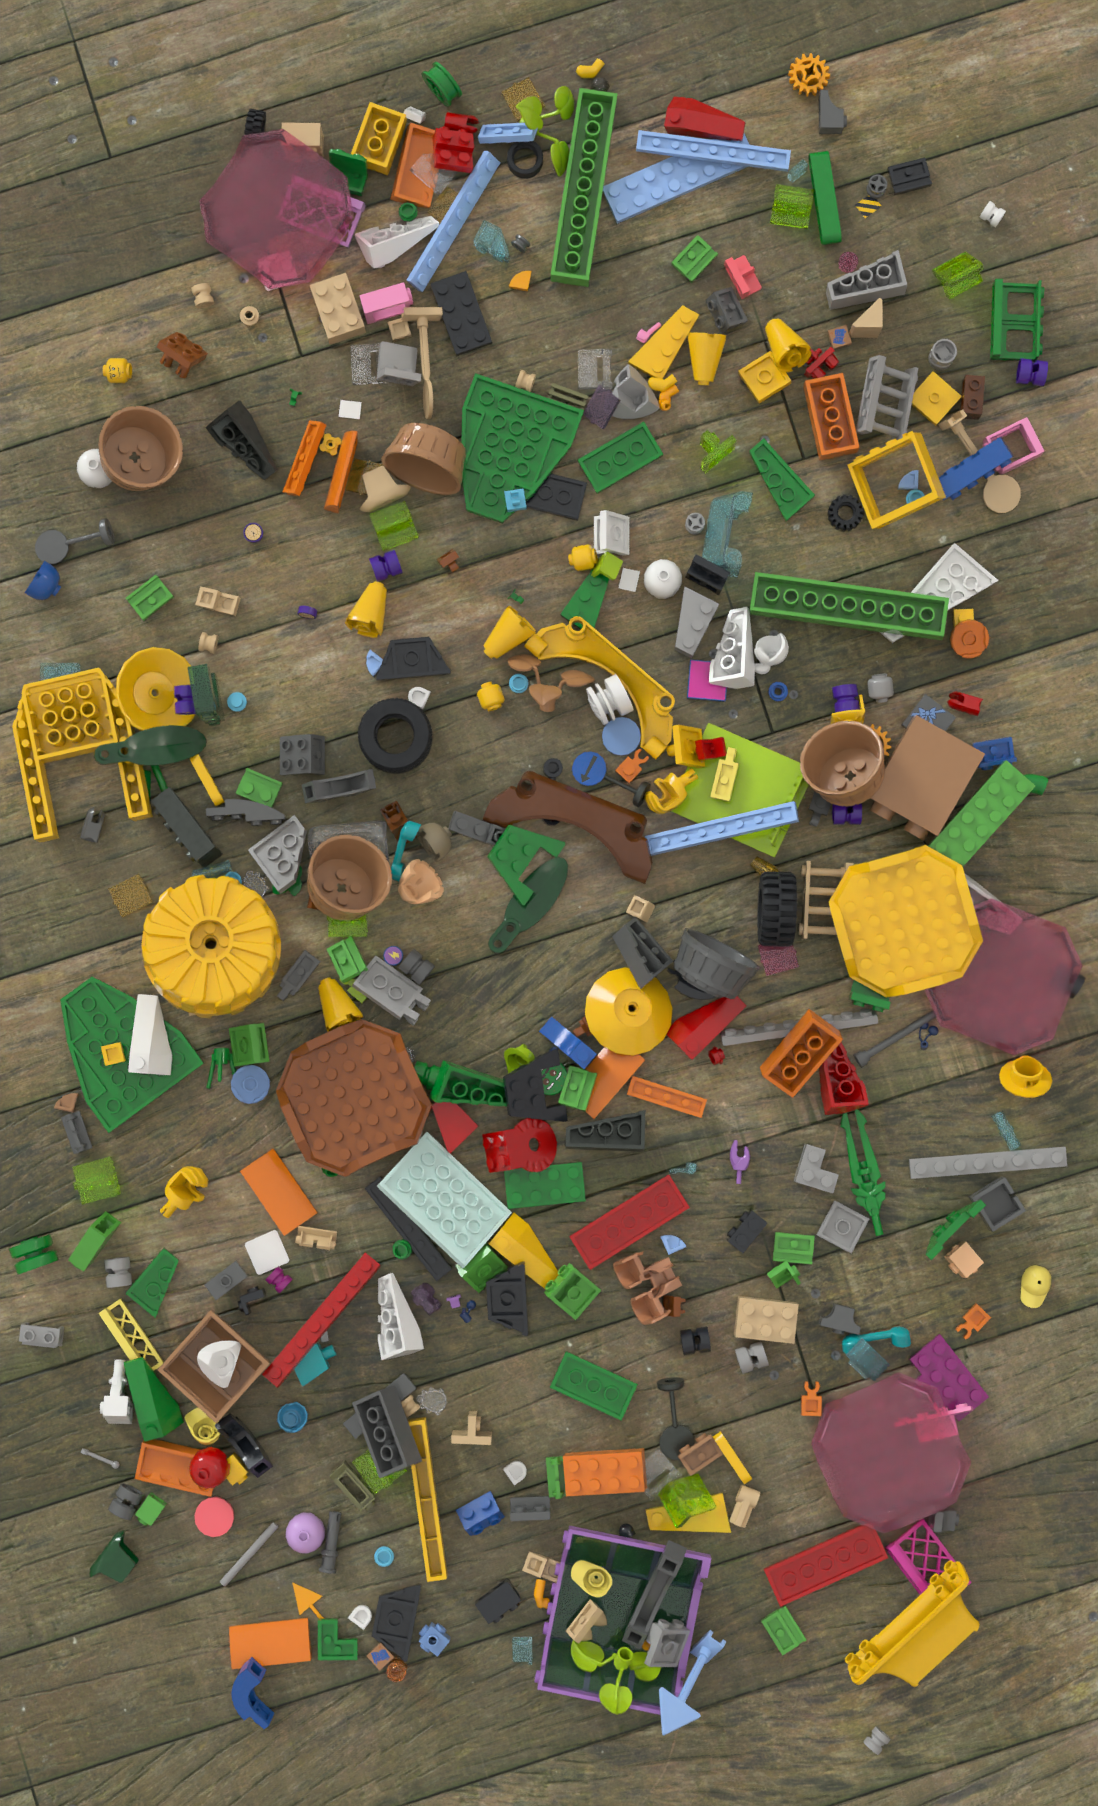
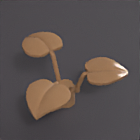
M521 654L507 660L508 665L514 670H534L537 684L529 687V693L540 705V710L544 712L555 710V700L562 695L561 688L564 684L570 687H580L595 681L592 676L583 671L568 670L561 674L563 680H561L558 687L543 685L540 682L537 666L541 665V661L537 657Z

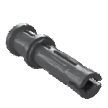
M329 1511L325 1548L321 1551L323 1556L319 1572L336 1573L335 1563L336 1557L339 1555L336 1549L341 1512Z

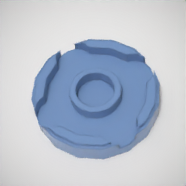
M618 717L614 721H609L604 727L602 734L605 748L613 755L619 756L629 755L634 752L641 738L640 730L636 723L625 717Z
M245 1065L239 1068L233 1074L231 1080V1090L234 1096L239 1101L247 1104L263 1100L268 1094L270 1087L269 1077L266 1072L255 1065Z

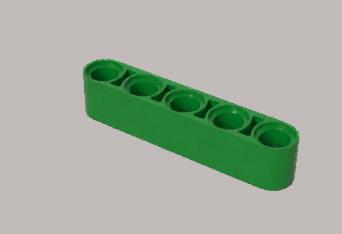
M829 151L809 153V168L821 244L841 243V228Z

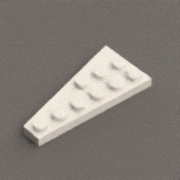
M954 543L911 593L949 598L948 610L995 584L998 582V579ZM880 632L892 643L905 636Z

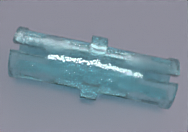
M230 860L214 865L211 863L207 867L192 870V876L204 875L205 878H216V876L233 872Z
M1003 1111L992 1115L991 1117L1000 1131L999 1135L1004 1138L1009 1150L1012 1151L1021 1146L1013 1131V1126H1010Z

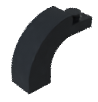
M230 1413L215 1424L217 1431L234 1446L247 1469L257 1478L273 1467L258 1440L237 1416L234 1417Z

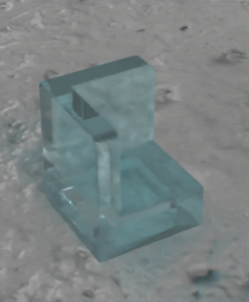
M513 1637V1662H528V1665H532V1637Z

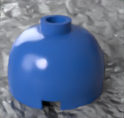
M44 561L25 593L36 600H46L51 595L56 596L61 588L58 585L60 575L57 569Z

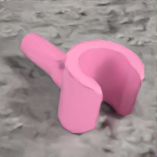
M658 322L647 332L641 329L636 339L646 343L650 335L661 327V324Z

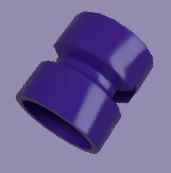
M1020 358L1017 367L1016 383L1028 384L1031 382L1032 385L1044 387L1048 372V362L1036 360L1033 363L1031 359Z
M395 549L384 553L383 557L377 555L369 558L377 582L388 579V575L394 577L403 573Z
M857 684L832 687L833 699L837 700L834 704L835 713L860 710L859 701L855 699L858 696Z
M198 685L174 686V698L177 699L175 714H200V702L197 701V698L200 697Z
M862 803L855 804L854 806L832 804L833 825H844L846 822L850 825H861Z

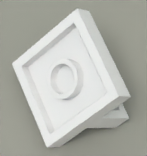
M607 510L600 511V516H594V548L596 549L597 556H601L607 551L611 554L629 555L628 516Z

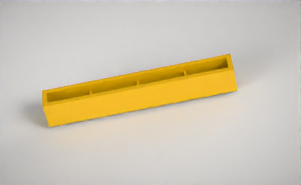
M426 1417L407 1419L422 1462L411 1466L427 1582L447 1579L448 1573Z

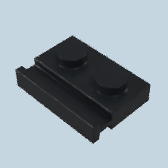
M925 157L887 168L894 196L932 186Z

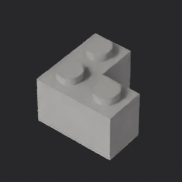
M804 1144L794 1177L795 1182L834 1193L839 1175L820 1169L826 1150Z

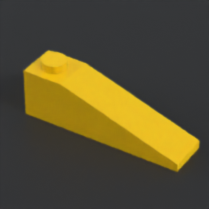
M516 1213L510 1216L489 1242L490 1246L514 1265L525 1262L526 1275L544 1289L550 1280L554 1281L559 1275L557 1268L530 1225Z

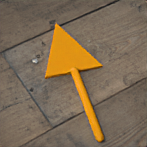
M293 1583L299 1615L310 1607L319 1619H324L313 1606L322 1595Z

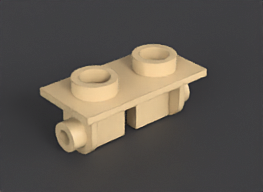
M298 1226L295 1243L306 1247H313V1243H317L316 1248L330 1251L335 1249L337 1232Z

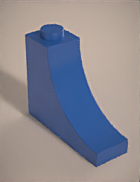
M553 1017L539 1031L583 1069L597 1055Z

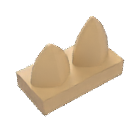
M590 1599L567 1628L566 1632L578 1644L581 1641L591 1640V1627L593 1625H607L606 1616L602 1609Z

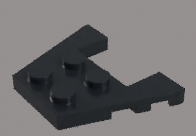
M557 1047L550 1048L547 1053L535 1057L530 1063L522 1065L503 1076L509 1116L562 1122L568 1121L566 1106L560 1104L546 1106L541 1070L560 1065Z

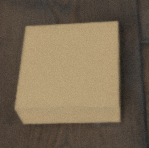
M402 318L388 322L393 342L412 337L408 322H402Z

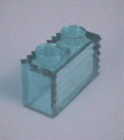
M863 1338L846 1354L850 1359L848 1363L865 1379L869 1377L871 1380L876 1381L884 1370H887V1367L890 1366Z

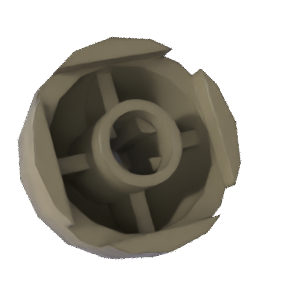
M433 822L426 823L419 828L417 833L420 836L417 838L429 856L433 854L435 862L443 859L449 853L452 844L449 838L452 834L448 828Z

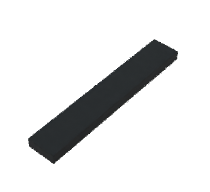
M381 1176L364 1189L402 1238L410 1243L413 1252L433 1278L438 1281L451 1271L452 1268L423 1230L377 1187L383 1180Z

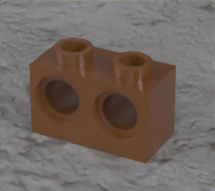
M965 375L962 380L960 410H964L967 415L964 419L979 420L982 415L985 376Z

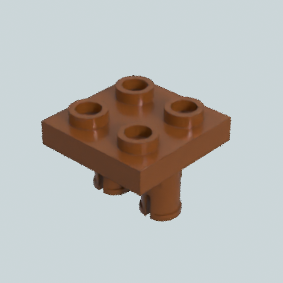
M178 332L160 340L157 348L164 352L160 363L164 364L165 367H171L173 360L180 363L175 373L177 375L180 374L179 377L186 378L190 368L205 360L208 354L200 345L192 343L184 334Z

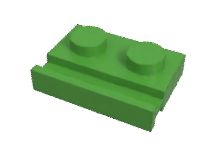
M697 235L672 261L671 265L692 283L718 256V253Z
M154 575L127 596L126 600L142 620L145 621L174 597L158 576Z
M246 768L236 794L273 808L283 783Z
M352 936L327 948L329 956L343 983L368 970Z
M570 1066L558 1103L586 1112L597 1073Z
M775 1232L772 1260L812 1264L815 1236Z
M785 1605L761 1619L762 1624L782 1656L806 1641L805 1636Z

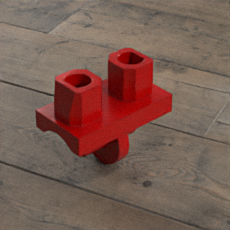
M830 347L819 357L822 353L820 348L815 352L810 349L811 356L806 364L809 365L812 361L814 363L806 369L804 375L812 379L825 377L826 373L820 368L823 364L830 370H833L839 364L838 359L834 355L835 350Z

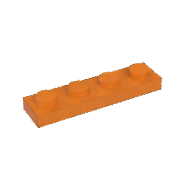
M309 420L284 486V493L300 496L311 470L314 457L317 454L321 438L324 435L326 424Z
M632 1076L627 1095L702 1118L707 1099Z

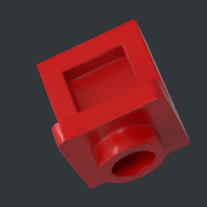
M724 737L695 741L698 760H712L724 757L727 754Z

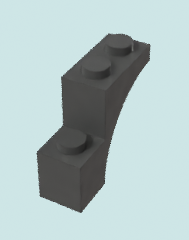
M373 769L335 778L313 780L302 784L306 804L325 802L339 797L356 796L376 789Z

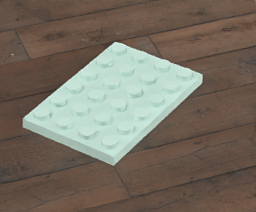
M428 1132L420 1138L419 1143L413 1146L377 1185L393 1203L462 1268L470 1262L512 1213Z

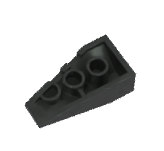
M240 400L205 427L220 446H226L230 449L234 457H240L246 462V466L263 480L278 470L252 415Z

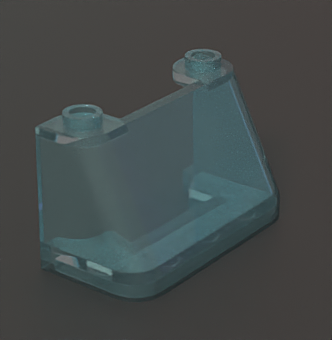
M739 491L718 496L712 500L710 505L702 558L729 571V577H738L742 563L741 552L728 547L733 519L737 520L742 512L749 511L753 497L751 492Z

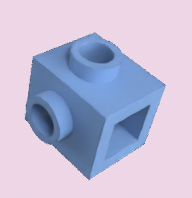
M432 1622L429 1626L425 1625L419 1632V1635H421L419 1639L420 1647L428 1653L431 1651L438 1657L449 1643L451 1637L445 1633L447 1630L441 1624H434Z

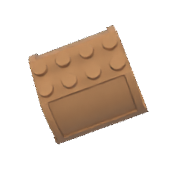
M210 1310L159 1367L158 1371L209 1418L217 1423L266 1369L270 1362L215 1311ZM237 1341L241 1344V1350L229 1386L222 1388L212 1382L202 1372L197 1356L201 1349L211 1343Z

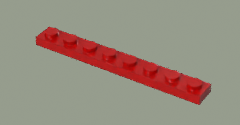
M364 1253L262 1375L278 1388L381 1265L367 1253Z

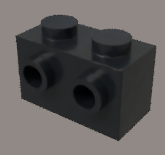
M752 1210L749 1212L745 1211L739 1218L741 1221L737 1227L733 1226L727 1233V1241L742 1253L747 1250L767 1225V1222Z

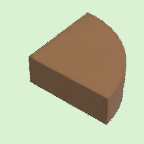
M70 1093L64 1095L56 1102L54 1108L74 1113L79 1094Z

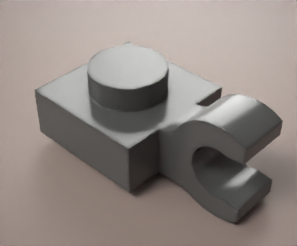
M814 792L808 810L813 811L809 825L817 827L821 815L827 816L831 803L823 799L817 792Z

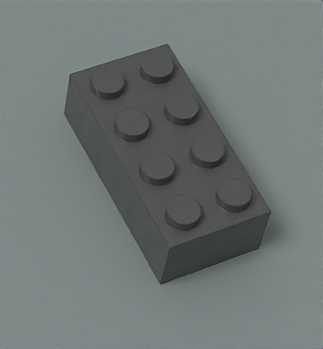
M395 1386L379 1390L352 1403L379 1478L395 1474L422 1462Z

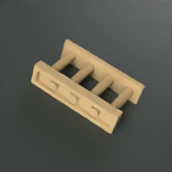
M806 861L805 865H802L801 877H804L803 921L799 923V935H802V940H806L808 934L837 935L835 927L808 926V914L832 915L830 907L809 906V895L832 896L836 889L810 887V875L835 876L842 879L847 868L850 865H854V863H845L844 867L840 869L811 868V861Z

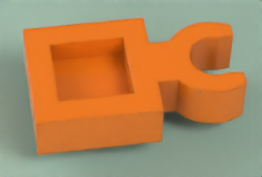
M641 749L635 752L633 760L628 756L615 770L628 784L642 771L639 765L646 763L649 759V756L639 759L638 754L642 751Z
M975 1303L962 1317L966 1322L959 1324L955 1330L959 1332L962 1328H965L967 1332L963 1338L968 1339L973 1328L978 1332L991 1317Z
M805 1381L804 1388L807 1391V1395H801V1415L821 1416L822 1396L816 1395L820 1388L819 1382L815 1381V1388L809 1389L808 1381Z

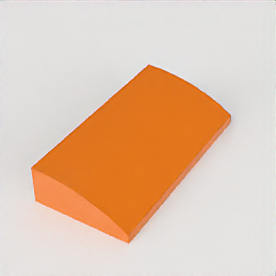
M410 123L407 126L390 200L400 203L409 202L418 207L430 208L439 170L434 168L433 136L435 130L414 123Z
M348 431L343 435L324 510L339 514L358 444L357 431Z
M604 1047L585 1069L589 1072L597 1073L586 1113L595 1119L642 1065L645 1059L639 1054L634 1056L617 1054Z
M274 1148L240 1171L284 1236L318 1213Z
M157 1439L146 1442L143 1440L135 1474L136 1480L209 1497L212 1496L214 1489L198 1486L190 1476V1461L200 1449Z
M308 1618L229 1626L232 1669H240L251 1657L261 1666L305 1662L312 1659Z

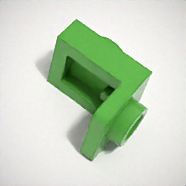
M787 1261L774 1267L767 1273L776 1289L792 1278L797 1285L801 1284L798 1276H800L799 1271L794 1265L791 1267Z

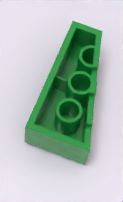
M443 1060L429 1096L434 1102L507 1106L503 1079Z

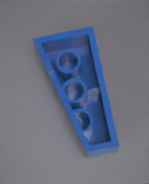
M1002 437L997 438L978 450L976 454L967 457L959 465L948 469L942 476L938 477L946 496L943 500L949 498L951 500L956 499L962 495L960 491L967 487L970 490L979 484L977 480L981 477L987 479L995 473V468L999 466L1004 468L1012 463L1010 459L1014 456Z

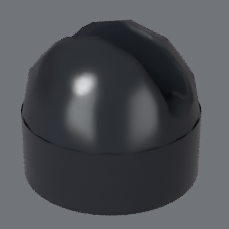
M623 1524L619 1528V1536L629 1538L636 1534L630 1524Z

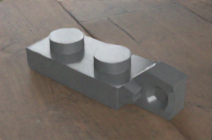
M304 950L281 980L282 982L279 986L283 989L277 997L285 1001L289 994L294 996L296 992L298 993L320 964V961Z

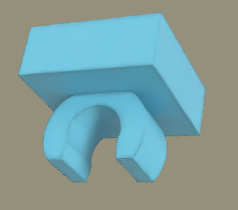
M524 489L504 491L507 512L527 509Z

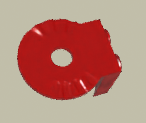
M525 1118L517 1123L514 1129L482 1134L489 1173L523 1168L529 1172H540L547 1169L556 1156L557 1141L550 1125L542 1119ZM531 1138H535L538 1141V1149L536 1151H532L529 1147Z

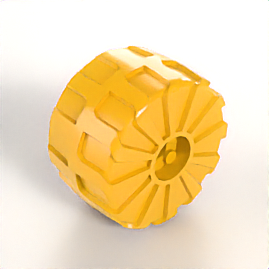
M204 875L190 877L177 888L169 887L160 895L159 902L151 914L148 913L146 916L142 936L144 967L156 990L177 1009L180 1008L201 1018H212V1016L229 1013L233 1016L245 1011L244 1008L253 1003L259 997L262 998L270 988L281 957L279 927L265 900L256 891L240 884L239 880L228 876L205 878ZM209 941L217 943L213 949L206 948V944Z

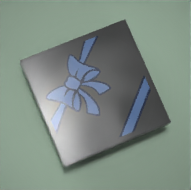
M925 694L901 726L906 729L913 716L917 715L946 731L956 717Z

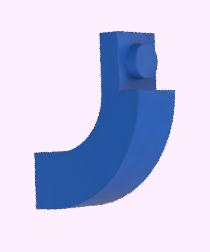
M251 1657L243 1664L234 1681L232 1701L236 1711L244 1721L251 1717L256 1724L265 1729L270 1725L274 1712L256 1696L254 1687L262 1681L266 1669Z

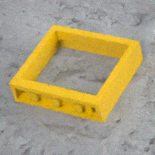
M913 431L902 434L903 438L899 440L892 439L886 442V446L883 448L876 447L869 451L870 454L857 456L853 460L854 462L847 465L872 529H881L946 498L921 433ZM914 443L932 492L881 516L862 468Z

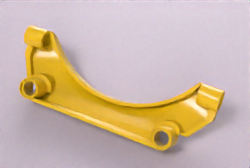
M573 617L567 626L564 623H559L542 628L524 645L539 660L553 658L577 659L596 665L611 676L616 674L632 699L638 714L641 729L640 747L655 760L667 748L672 738L673 717L669 712L674 707V697L583 618ZM579 622L583 628L580 631H575L572 629V624ZM668 698L671 701V705L663 707L660 703L661 699Z

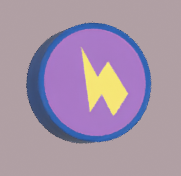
M390 946L384 951L383 957L387 964L395 966L403 960V952L399 947Z

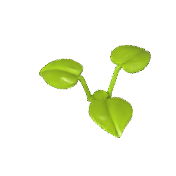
M566 86L559 87L555 92L554 101L557 108L555 112L540 116L542 105L535 96L527 97L516 105V108L522 115L520 123H525L530 130L538 128L535 136H540L554 142L551 145L550 152L558 177L562 176L567 169L570 153L569 147L565 141L559 142L558 139L540 133L539 130L543 128L542 119L558 115L559 113L563 120H567L572 116L574 98L571 90Z
M574 1640L571 1644L573 1661L583 1671L593 1672L596 1670L597 1665L602 1667L614 1659V1665L619 1670L616 1685L610 1683L603 1685L599 1691V1699L606 1709L616 1715L626 1712L632 1702L630 1689L625 1686H619L623 1671L629 1667L630 1670H634V1674L638 1679L652 1681L657 1678L661 1667H649L644 1663L648 1652L633 1653L629 1648L622 1647L618 1650L617 1654L613 1653L611 1657L603 1661L604 1652L597 1644L588 1641H581L578 1644Z

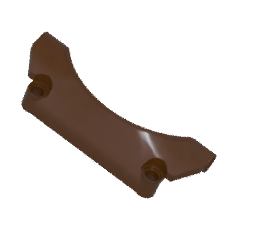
M526 771L522 775L517 787L510 786L491 799L482 821L502 828L532 819H552L573 824L595 836L609 849L625 877L645 884L651 871L653 862L648 839L642 837L647 825V819L643 814L533 771ZM525 781H530L532 785H528ZM633 823H637L641 827H636Z

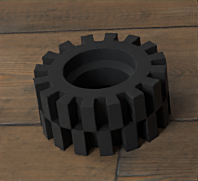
M249 109L244 130L245 144L262 145L266 127L265 111Z
M843 494L832 501L827 514L832 527L835 526L836 530L841 529L845 532V530L851 531L858 526L864 512L862 503L858 502V498H853V495L846 496V494ZM842 506L850 507L853 511L852 518L849 520L841 519L838 515L839 508Z

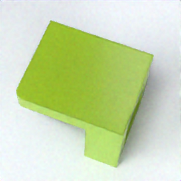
M607 551L598 558V563H596L591 576L596 577L601 573L609 579L615 580L623 561Z

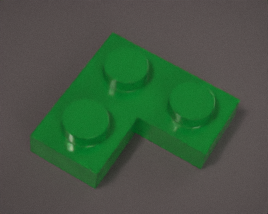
M338 1618L318 1619V1660H358V1638H338Z

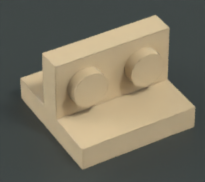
M469 1411L468 1431L453 1430L451 1443L491 1445L492 1432L480 1431L481 1417L477 1416V1411Z

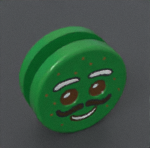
M560 1063L559 1066L542 1069L544 1095H555L561 1092L567 1076L565 1067Z

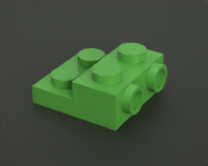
M569 1263L567 1266L563 1265L558 1270L559 1275L554 1281L550 1280L546 1284L544 1293L576 1320L600 1293L601 1289Z

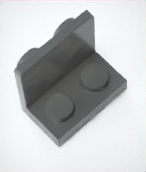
M304 734L280 737V775H325V736Z

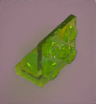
M698 1473L668 1482L658 1493L675 1528L682 1527L693 1516L716 1508Z

